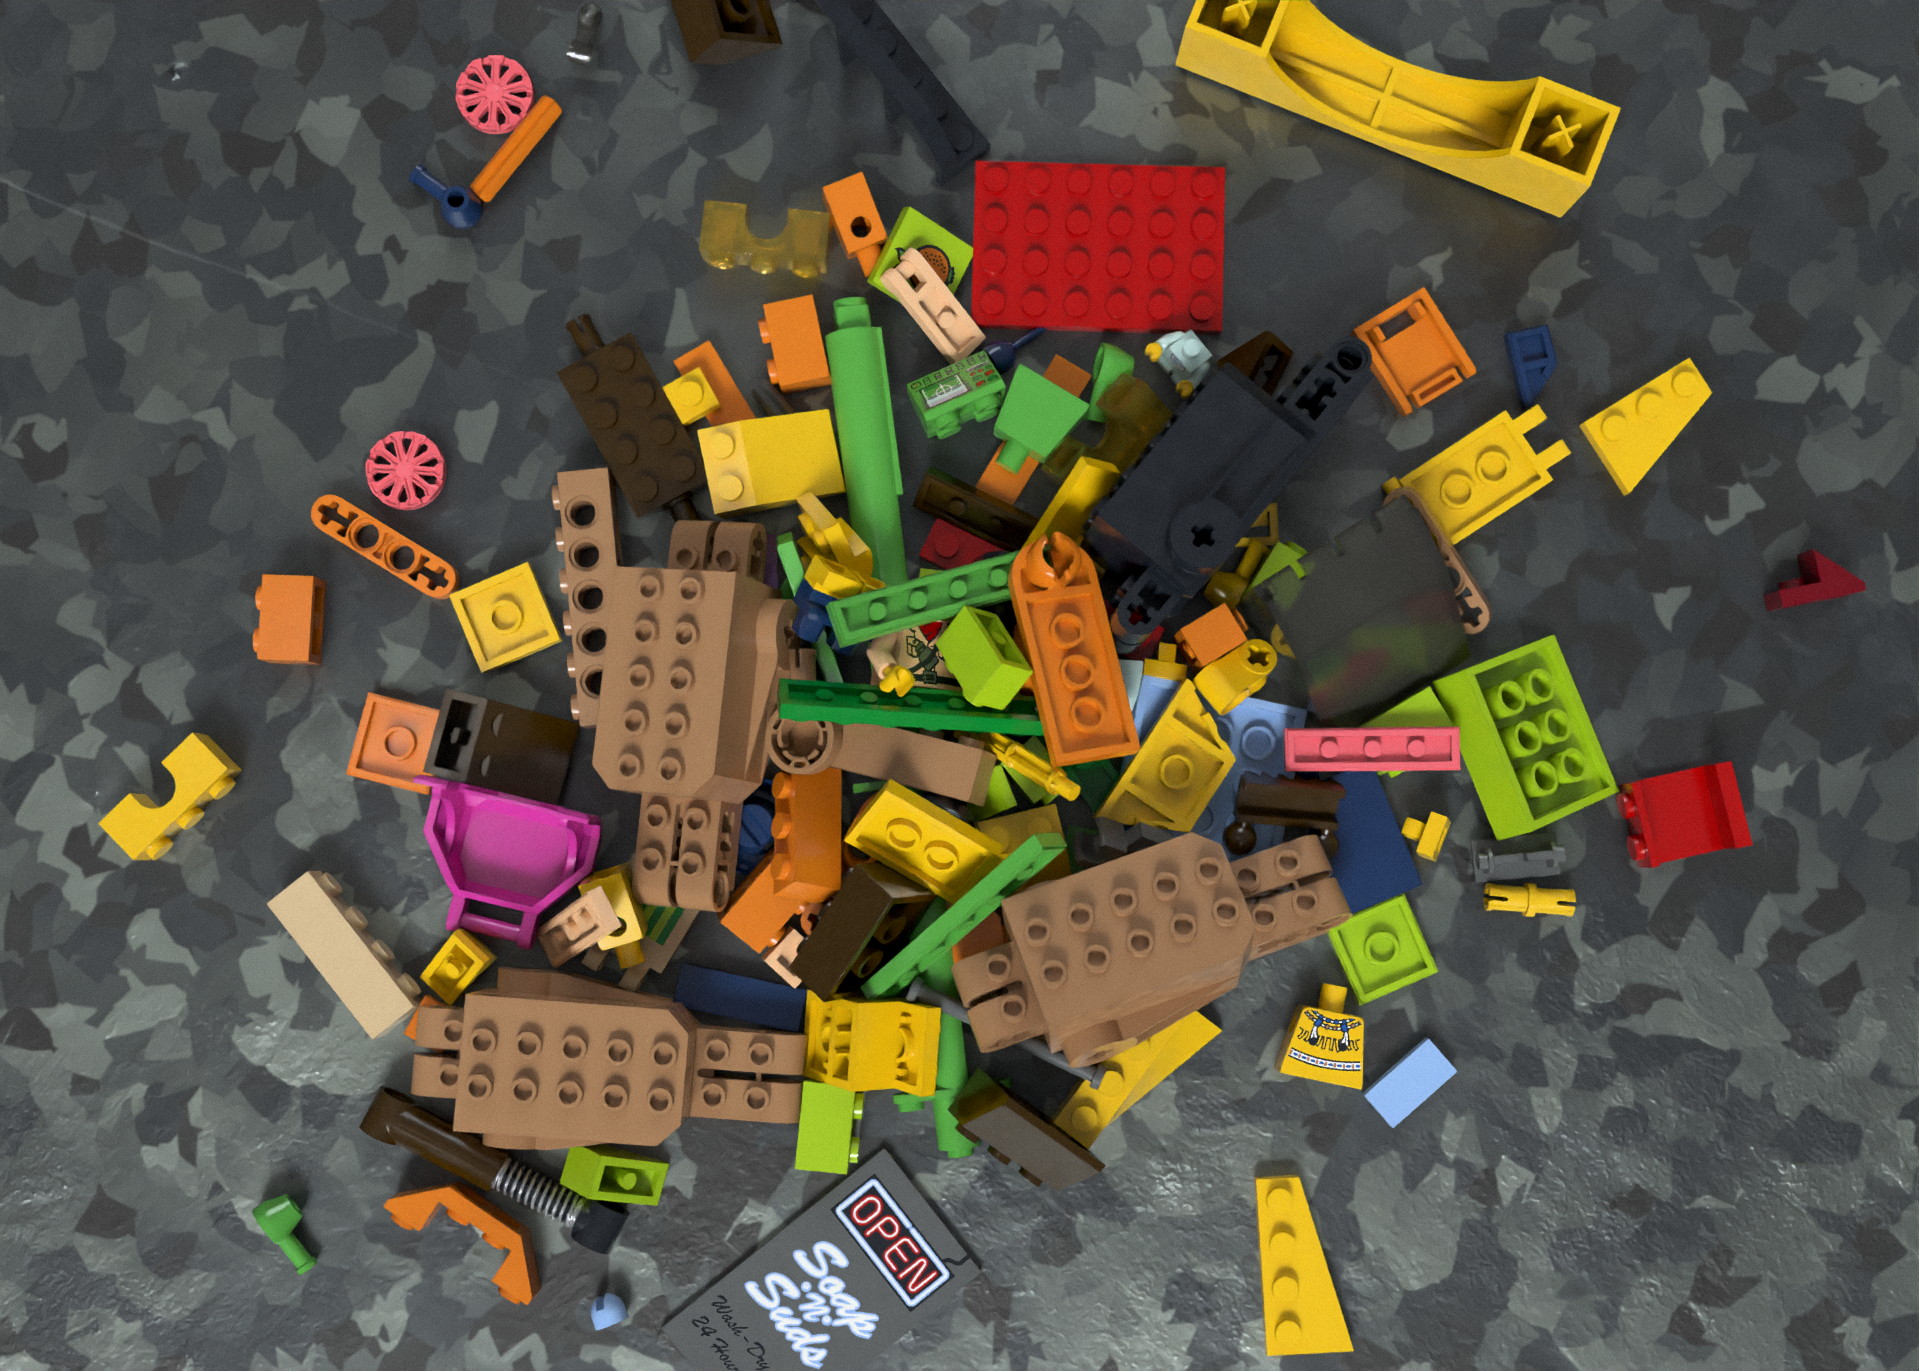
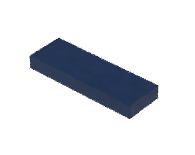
M682 962L673 1002H682L688 1009L798 1033L808 989L799 987L794 989L786 984Z

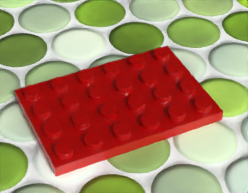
M976 161L972 320L980 329L1032 330L1034 328H1046L1047 330L1164 334L1176 331L1186 333L1191 329L1195 334L1220 335L1222 332L1225 167Z

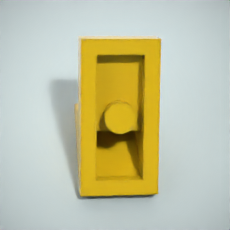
M460 928L450 936L420 975V978L451 1006L464 994L477 976L498 957L472 931Z

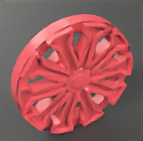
M488 55V57L473 60L465 71L461 72L456 83L455 100L461 114L472 127L488 134H504L515 130L534 107L535 89L530 76L517 61L506 58L503 55ZM491 66V78L484 71V67ZM501 67H509V69L501 77ZM476 73L483 83L470 80V78ZM517 75L523 77L521 81L511 83ZM466 89L477 92L474 94L464 96V92ZM527 92V97L525 98L514 96L516 93ZM479 104L473 112L467 111L469 106ZM512 105L521 109L518 115L511 112L510 108ZM488 111V121L484 124L480 122V119ZM503 113L506 120L504 124L499 125L498 114Z
M413 431L393 432L382 440L380 439L370 450L369 458L365 464L367 481L372 493L386 505L399 510H415L431 503L442 491L447 477V465L440 448L425 435ZM411 439L412 441L406 454L404 440ZM394 443L397 457L387 450V446ZM426 444L428 446L427 451L417 456L421 445ZM382 456L391 464H376L378 457ZM433 458L438 461L435 467L424 466L425 463ZM377 473L389 474L376 482L375 475ZM435 476L437 479L435 484H429L424 480V477ZM394 484L390 495L385 496L383 491ZM417 486L425 491V496L420 499L417 498L415 490ZM405 488L408 499L406 502H400V496Z

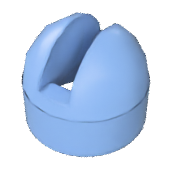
M606 1293L604 1298L598 1296L590 1309L595 1330L609 1327L629 1317L621 1298L612 1293Z

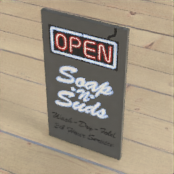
M884 1147L664 1324L662 1329L694 1371H861L978 1276L982 1270L892 1157V1153Z

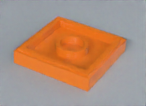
M368 692L346 774L432 795L431 786L415 783L413 780L418 775L437 777L436 775L423 772L440 710Z

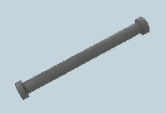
M916 976L906 1000L912 1003L918 1000L928 1005L940 1007L942 1012L970 1025L967 1012L971 1008L964 1007L962 1001L924 984L925 979ZM1036 1036L1013 1044L1017 1048L1091 1082L1089 1087L1098 1090L1108 1068L1107 1065L1101 1062L1099 1066L1093 1064L1080 1068H1071L1068 1065L1063 1050L1051 1054L1047 1042Z

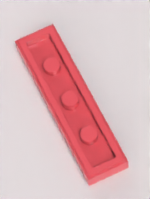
M1460 727L1283 729L1284 772L1461 770Z

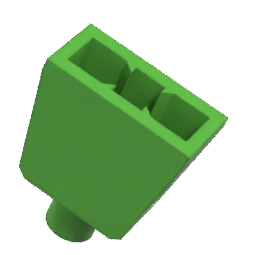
M1019 364L994 426L993 434L1006 442L995 462L1003 469L1016 475L1028 456L1039 463L1045 464L1082 422L1088 413L1090 405L1026 366Z

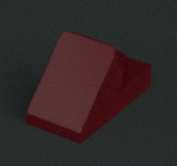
M1811 549L1797 555L1802 578L1777 583L1778 591L1763 595L1768 612L1853 595L1866 591L1864 581L1821 553Z

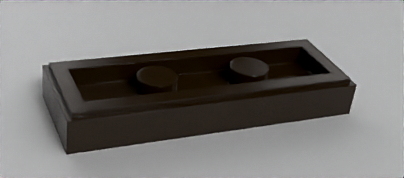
M932 466L927 470L912 505L1008 552L1021 550L1040 520Z

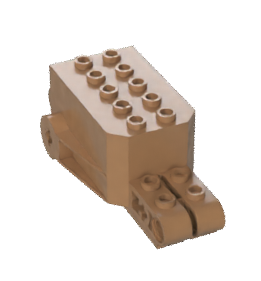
M678 520L671 534L667 569L615 566L592 766L609 789L642 794L632 879L633 897L639 904L673 908L679 906L683 909L720 912L726 907L730 891H734L743 801L762 784L769 760L765 733L769 719L777 710L779 678L790 679L788 650L797 649L799 651L801 638L792 629L799 611L798 606L793 600L781 599L782 591L763 584L767 554V534L761 523H719L718 521Z
M1190 832L1073 875L1037 883L1025 888L1014 896L1001 900L1005 931L1009 942L964 958L951 967L963 1006L971 1008L967 1012V1017L980 1052L996 1051L1044 1034L1051 1054L1063 1050L1068 1065L1071 1068H1080L1102 1062L1139 1045L1237 987L1248 961L1328 933L1330 929L1351 919L1353 914L1337 878H1328L1333 874V869L1318 836L1314 834L1303 836L1229 863L1221 844Z
M499 967L497 987H489L466 994L464 1007L419 1005L415 1045L427 1048L458 1050L457 1054H440L437 1052L414 1053L411 1094L456 1099L453 1131L483 1133L482 1144L486 1146L520 1150H551L606 1143L657 1146L681 1126L689 1116L785 1124L800 1122L803 1082L780 1077L767 1078L764 1077V1074H804L807 1034L790 1032L788 1030L701 1024L682 1002H673L671 998L637 989L635 992H630L618 984L570 971L527 967ZM717 1070L755 1072L756 1076L730 1075L727 1073L716 1074Z

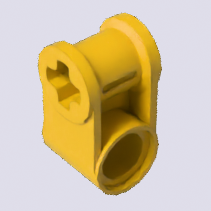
M1251 639L1226 656L1208 664L1193 679V684L1219 715H1225L1236 708L1244 699L1264 686L1267 674L1276 666L1277 653L1268 642L1261 639Z

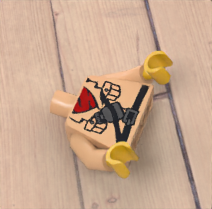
M938 620L874 638L867 649V656L873 665L871 685H879L880 689L884 692H891L895 688L899 697H903L911 688L962 691L963 688L955 675L946 668L944 664L945 659L935 644L951 622Z

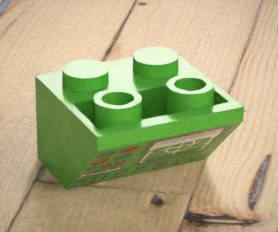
M984 350L906 384L908 396L927 438L937 435L939 439H944L954 435L962 429L960 424L976 418L977 422L988 420L1000 413L998 407L1003 405L1006 386Z

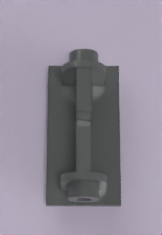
M1556 832L1520 835L1499 841L1496 838L1470 840L1475 883L1561 875L1559 862H1565L1566 860L1564 846L1557 845Z

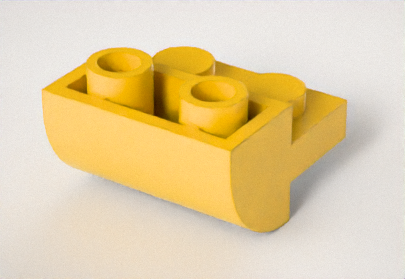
M811 491L797 497L796 502L802 514L796 518L806 535L799 539L797 543L803 553L801 560L805 571L807 572L814 555L817 554L844 565L850 570L854 569L871 576L873 571L871 550L841 517L835 519Z

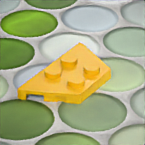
M1187 678L1181 681L1140 744L1141 749L1132 756L1093 816L1094 819L1103 816L1125 825L1135 826L1137 823L1143 822L1158 829L1180 832L1191 831L1236 761L1229 746L1218 734V727L1211 714L1205 711L1194 691L1196 688L1192 681Z

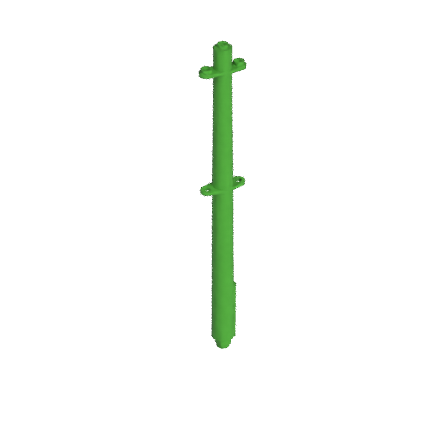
M848 297L833 302L835 331L825 336L850 524L851 529L871 550L873 557L871 577L881 580L887 586L908 581L898 503L903 495L882 328L871 327L869 305H867L866 298ZM870 662L871 675H872L873 665H872V663ZM905 727L904 730L918 733L919 728ZM887 781L854 784L853 793L880 791ZM906 787L917 795L926 793L925 791ZM937 895L910 935L909 943L947 911L945 899ZM951 948L919 977L925 979L924 984L959 1000L958 989L951 972V967L954 965ZM941 1011L935 1096L920 1097L903 1091L892 1094L893 1104H898L899 1112L924 1109V1101L932 1100L938 1150L947 1151L948 1158H960L973 1155V1147L981 1145V1138L975 1144L955 1129L958 1121L947 1110L969 1079L962 1021ZM995 1077V1079L1008 1088L1012 1087L1011 1077Z

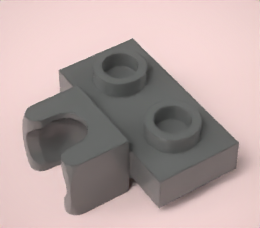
M1100 816L1095 819L1100 833L1075 832L1073 851L1077 864L1082 866L1084 870L1173 839V834L1143 822L1137 823L1124 832L1122 823Z

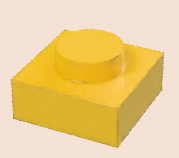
M700 367L662 387L684 427L721 407Z

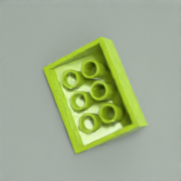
M1554 634L1432 682L1441 705L1454 727H1460V751L1497 841L1537 830L1619 792Z

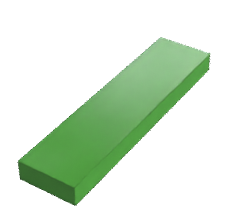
M792 532L777 536L776 546L795 596L806 571ZM825 627L817 642H811L813 649L817 650L816 658L825 682L845 683L834 649L826 642L829 635Z

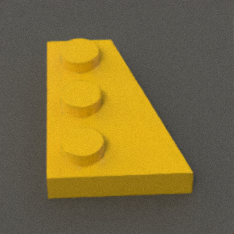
M1688 358L1588 419L1579 427L1623 495L1626 496L1634 489L1709 398L1712 391L1692 360Z

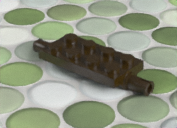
M589 314L578 316L585 330L584 333H582L575 320H571L566 324V329L570 332L583 357L558 371L557 374L637 519L641 521L654 513L664 511L666 514L670 513L675 523L678 520L702 521L692 500L694 499L693 494L699 488L708 484L704 462L633 334L630 332L605 345Z

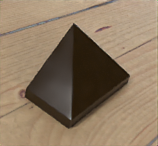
M1264 331L1219 359L1217 365L1220 370L1227 362L1231 363L1272 396L1294 352L1274 333Z

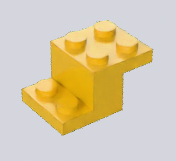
M807 990L804 1033L807 1034L805 1069L802 1076L851 1092L894 1088L920 1097L935 1096L936 1077L938 1074L939 1034L941 1031V1008L917 1001L912 1003L898 996L867 1000L864 995L823 1002L812 990Z

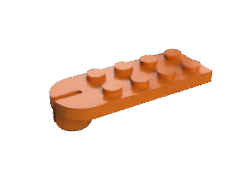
M1054 532L1048 541L1045 533L1018 553L1009 569L1008 586L1025 658L1033 670L1030 679L1051 766L1055 768L1136 754L1141 747L1095 566L1089 555L1070 537L1061 532ZM1045 546L1050 566L1045 562L1043 558V549L1045 548Z

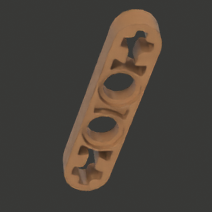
M1411 487L1394 489L1386 496L1383 502V513L1389 525L1452 624L1465 634L1481 632L1488 625L1492 617L1490 602L1421 494ZM1396 496H1399L1403 501L1409 498L1413 501L1414 505L1409 509V512L1415 521L1421 515L1426 520V522L1415 526L1408 534L1403 527L1408 526L1411 523L1405 513L1397 515L1393 510L1398 504ZM1429 531L1436 536L1438 546L1434 552L1424 554L1416 548L1414 538L1418 532ZM1452 567L1459 572L1461 581L1457 588L1445 589L1438 583L1437 573L1441 568ZM1468 587L1472 593L1467 594L1464 599L1469 607L1476 608L1479 606L1482 612L1478 616L1480 623L1475 624L1472 619L1464 621L1461 615L1464 613L1465 607L1459 599L1453 605L1449 599L1458 596Z

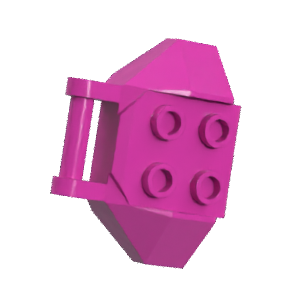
M428 775L414 777L413 782L432 787V799L423 833L444 880L453 893L446 920V930L455 932L457 929L463 928L468 931L517 942V947L531 950L535 943L542 914L578 886L585 877L594 872L602 842V821L599 816ZM471 899L523 911L521 925H516L468 913Z

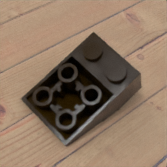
M446 688L423 772L499 792L559 805L580 723Z

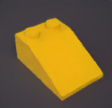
M829 409L742 420L697 430L714 514L723 519L796 504V498L808 491H811L817 499L846 493Z

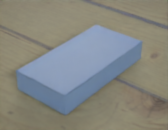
M1425 1037L1368 1087L1362 1095L1387 1124L1394 1128L1450 1079L1457 1070L1431 1040Z

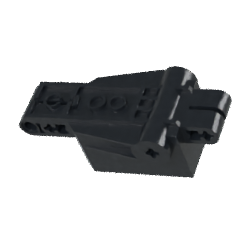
M1347 336L1336 341L1324 356L1319 351H1316L1277 400L1229 362L1217 373L1211 369L1195 388L1196 391L1188 401L1185 400L1169 419L1170 422L1163 431L1158 432L1147 444L1135 464L1132 463L1116 482L1117 485L1108 495L1110 498L1105 495L1088 515L1090 517L1082 526L1087 533L1079 547L1105 570V574L1121 586L1109 602L1115 609L1108 617L1117 653L1129 654L1136 651L1167 615L1176 617L1184 606L1198 594L1228 560L1236 544L1373 379L1374 375L1368 371L1372 363V354L1364 341L1357 337ZM1306 405L1313 409L1310 414L1307 409H1303ZM1138 609L1144 615L1136 625H1133L1129 622V619Z

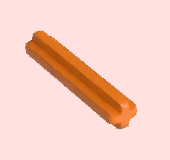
M544 95L530 110L470 184V189L481 200L485 202L492 200L560 116L562 109L559 104L552 98Z

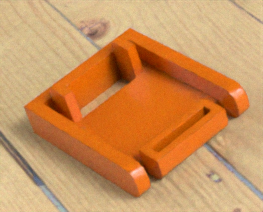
M1425 287L1358 326L1350 333V337L1359 338L1370 348L1372 354L1370 368L1402 417H1406L1413 412L1412 406L1406 398L1407 396L1413 405L1419 409L1460 384L1463 380L1455 367H1458L1467 379L1476 374L1473 362ZM1407 310L1415 323L1383 342L1386 337L1379 326Z

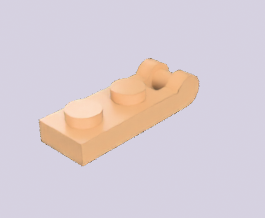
M909 248L900 257L901 263L895 269L888 268L880 276V280L884 287L898 298L950 365L967 358L982 343L986 336L925 258L914 248ZM913 274L920 281L914 289L907 282Z

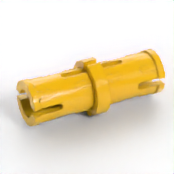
M1486 883L1484 887V894L1501 897L1500 899L1483 897V906L1486 911L1522 912V915L1527 917H1534L1536 913L1572 917L1575 912V906L1557 903L1558 901L1576 902L1573 889L1537 888L1534 883H1524L1523 887Z

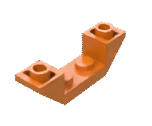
M458 1180L400 1192L387 1200L383 1207L392 1213L391 1219L404 1229L413 1230L415 1228L418 1231L422 1230L431 1223L442 1205L448 1208L446 1213L453 1220L462 1225L471 1223L484 1232L482 1238L488 1244L500 1250H503L505 1247L511 1252L491 1280L499 1286L498 1292L507 1300L515 1304L523 1302L528 1305L541 1290L530 1228Z

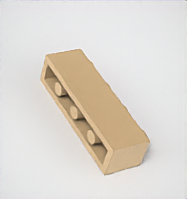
M307 871L269 901L267 905L371 1039L383 1037L417 1010L422 1001L418 996L421 993V989L409 974H401L392 963L395 956L390 948L382 940L378 939L375 941L366 929L369 923L361 911L355 906L349 908L339 895L343 890L337 880L328 872L323 874L321 871Z

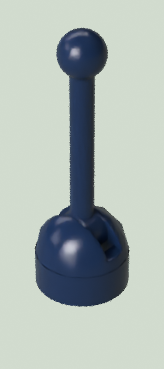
M1034 328L1013 343H1009L1006 340L990 342L981 348L980 352L985 351L999 375L1002 376L1014 366L1016 360L1015 351L1047 329Z

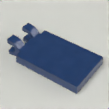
M1340 771V773L1327 777L1341 783L1346 790L1345 799L1340 798L1335 817L1339 822L1338 830H1335L1334 833L1339 839L1340 848L1336 857L1329 861L1333 874L1328 878H1337L1352 914L1423 885L1376 771ZM1295 772V775H1299L1305 780H1310L1311 776L1320 779L1318 772ZM1325 778V779H1323V780H1321V781H1322V782H1327V778ZM1305 828L1307 835L1315 830L1314 828Z

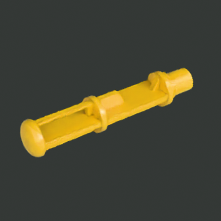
M969 733V738L985 742L983 750L997 755V758L1007 767L1023 774L1045 788L1048 793L1052 795L1060 794L1069 801H1073L1078 797L1081 787L1068 779L1067 773L1057 767L1052 768L1049 762L1026 749L1021 743L1013 741L1002 733Z

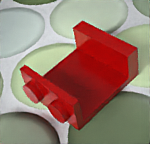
M1732 761L1708 764L1618 785L1620 794L1616 797L1617 807L1621 817L1627 819L1631 835L1627 837V848L1632 860L1637 861L1638 868H1654L1660 866V863L1722 849H1738L1753 845Z

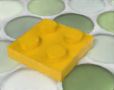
M529 562L449 595L479 669L483 674H487L563 641Z

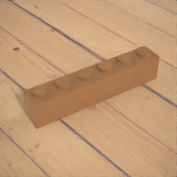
M809 720L793 725L788 735L790 747L782 748L783 752L785 750L794 751L797 756L806 757L812 754L815 749L825 750L826 746L818 744L819 730L814 722ZM853 723L851 725H841V749L830 767L883 781L892 779L902 786L984 807L997 755L983 750L985 742L959 736L958 743L943 740L945 732L939 730L929 731L924 728H919L918 733L904 730L905 727L902 726L885 728L872 724Z

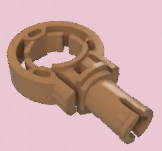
M816 649L788 650L790 679L816 681ZM777 699V710L769 719L766 728V748L772 761L782 770L792 774H817L827 769L840 752L842 745L841 725L835 722L813 721L819 730L818 744L826 746L825 750L815 749L812 754L806 757H799L794 751L785 750L783 752L782 748L790 747L788 741L789 731L798 722L779 718Z

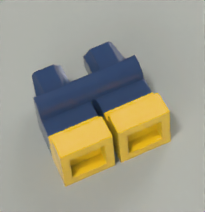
M815 554L793 598V601L800 610L796 615L792 629L800 638L812 643L817 642L826 625L833 628L826 609L829 602L883 588L887 585L881 580L854 569L850 570L844 565ZM834 629L826 641L832 649L849 657L859 645V643L840 648Z

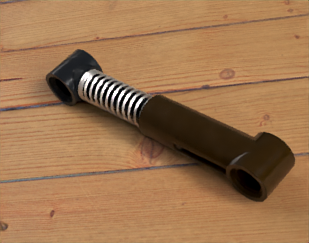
M380 1086L359 1127L372 1138L390 1145H399L488 1192H491L494 1188L497 1191L503 1189L504 1195L510 1193V1198L517 1196V1202L524 1200L525 1206L531 1203V1209L537 1207L538 1212L544 1210V1215L548 1216L551 1214L552 1220L558 1217V1223L564 1221L565 1226L572 1229L571 1237L576 1242L600 1254L607 1255L610 1253L629 1216L628 1210L616 1202L587 1199L584 1196L580 1197V1194L574 1196L572 1195L573 1190L569 1191V1193L565 1191L566 1186L560 1189L558 1188L559 1183L555 1186L552 1185V1179L546 1182L545 1176L539 1178V1173L531 1174L532 1169H529L528 1172L525 1171V1165L519 1168L517 1167L518 1162H515L514 1165L511 1164V1153L502 1148L482 1144L483 1139L471 1132L453 1131V1123L420 1107L419 1103L412 1097L390 1087Z

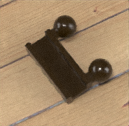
M1245 770L1244 774H1241L1233 811L1235 820L1223 832V845L1233 855L1242 856L1250 853L1257 843V834L1251 826L1252 823L1314 828L1315 830L1309 835L1314 834L1318 836L1328 860L1331 861L1336 857L1340 848L1339 839L1334 833L1335 830H1338L1339 822L1335 817L1340 798L1345 799L1346 790L1341 783L1332 778H1327V782H1322L1314 776H1311L1310 780H1305L1299 775H1294V779H1289L1278 773L1277 777H1272L1266 772H1261L1260 776H1256L1252 772Z

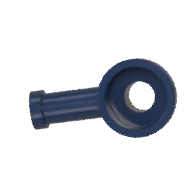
M422 164L417 165L412 170L409 181L414 185L418 184L440 201L441 214L450 226L457 229H468L480 221L483 215V203L469 187L457 185L449 188L429 173ZM464 197V202L461 206H451L454 198Z

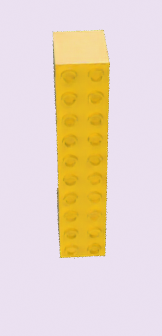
M1196 0L1185 26L1175 63L1176 66L1560 218L1591 186L1621 109L1541 76L1519 81H1482L1450 76L1409 64L1354 38L1324 16L1310 0Z

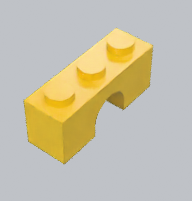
M192 732L161 762L173 775L176 785L174 796L166 805L162 807L157 806L146 794L129 793L98 823L133 860H156L163 856L173 846L171 839L182 828L187 830L194 826L204 816L202 809L213 798L215 800L222 798L235 786L236 782L233 779L242 770L208 735Z

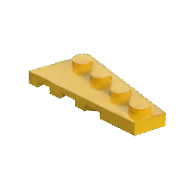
M1299 1176L1254 1177L1266 1355L1354 1351Z

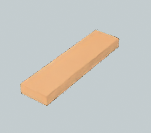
M599 886L585 893L538 929L537 937L552 966L557 968L569 962L622 925L602 887Z

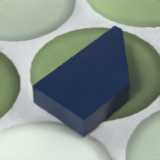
M1548 324L1508 332L1503 336L1522 410H1526L1533 405L1540 390L1558 364Z

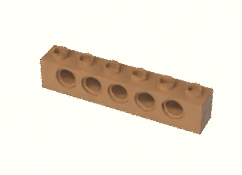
M608 467L557 472L558 485H552L553 506L556 511L560 510L562 524L561 527H556L555 530L558 551L564 552L565 568L559 570L560 587L563 594H568L569 610L563 612V624L566 636L572 635L573 652L567 653V667L570 678H576L577 694L571 695V711L573 719L579 720L580 726L586 729L596 728L600 694L597 695L593 692L591 682L596 674L603 672L605 647L598 652H591L587 642L589 636L598 630H603L607 636L615 566L623 567L615 477ZM585 506H593L595 508L593 521L588 525H578L576 522L578 511ZM590 547L598 548L599 559L597 563L592 567H582L580 564L582 552ZM592 589H601L603 593L601 605L596 609L587 610L584 606L586 593Z

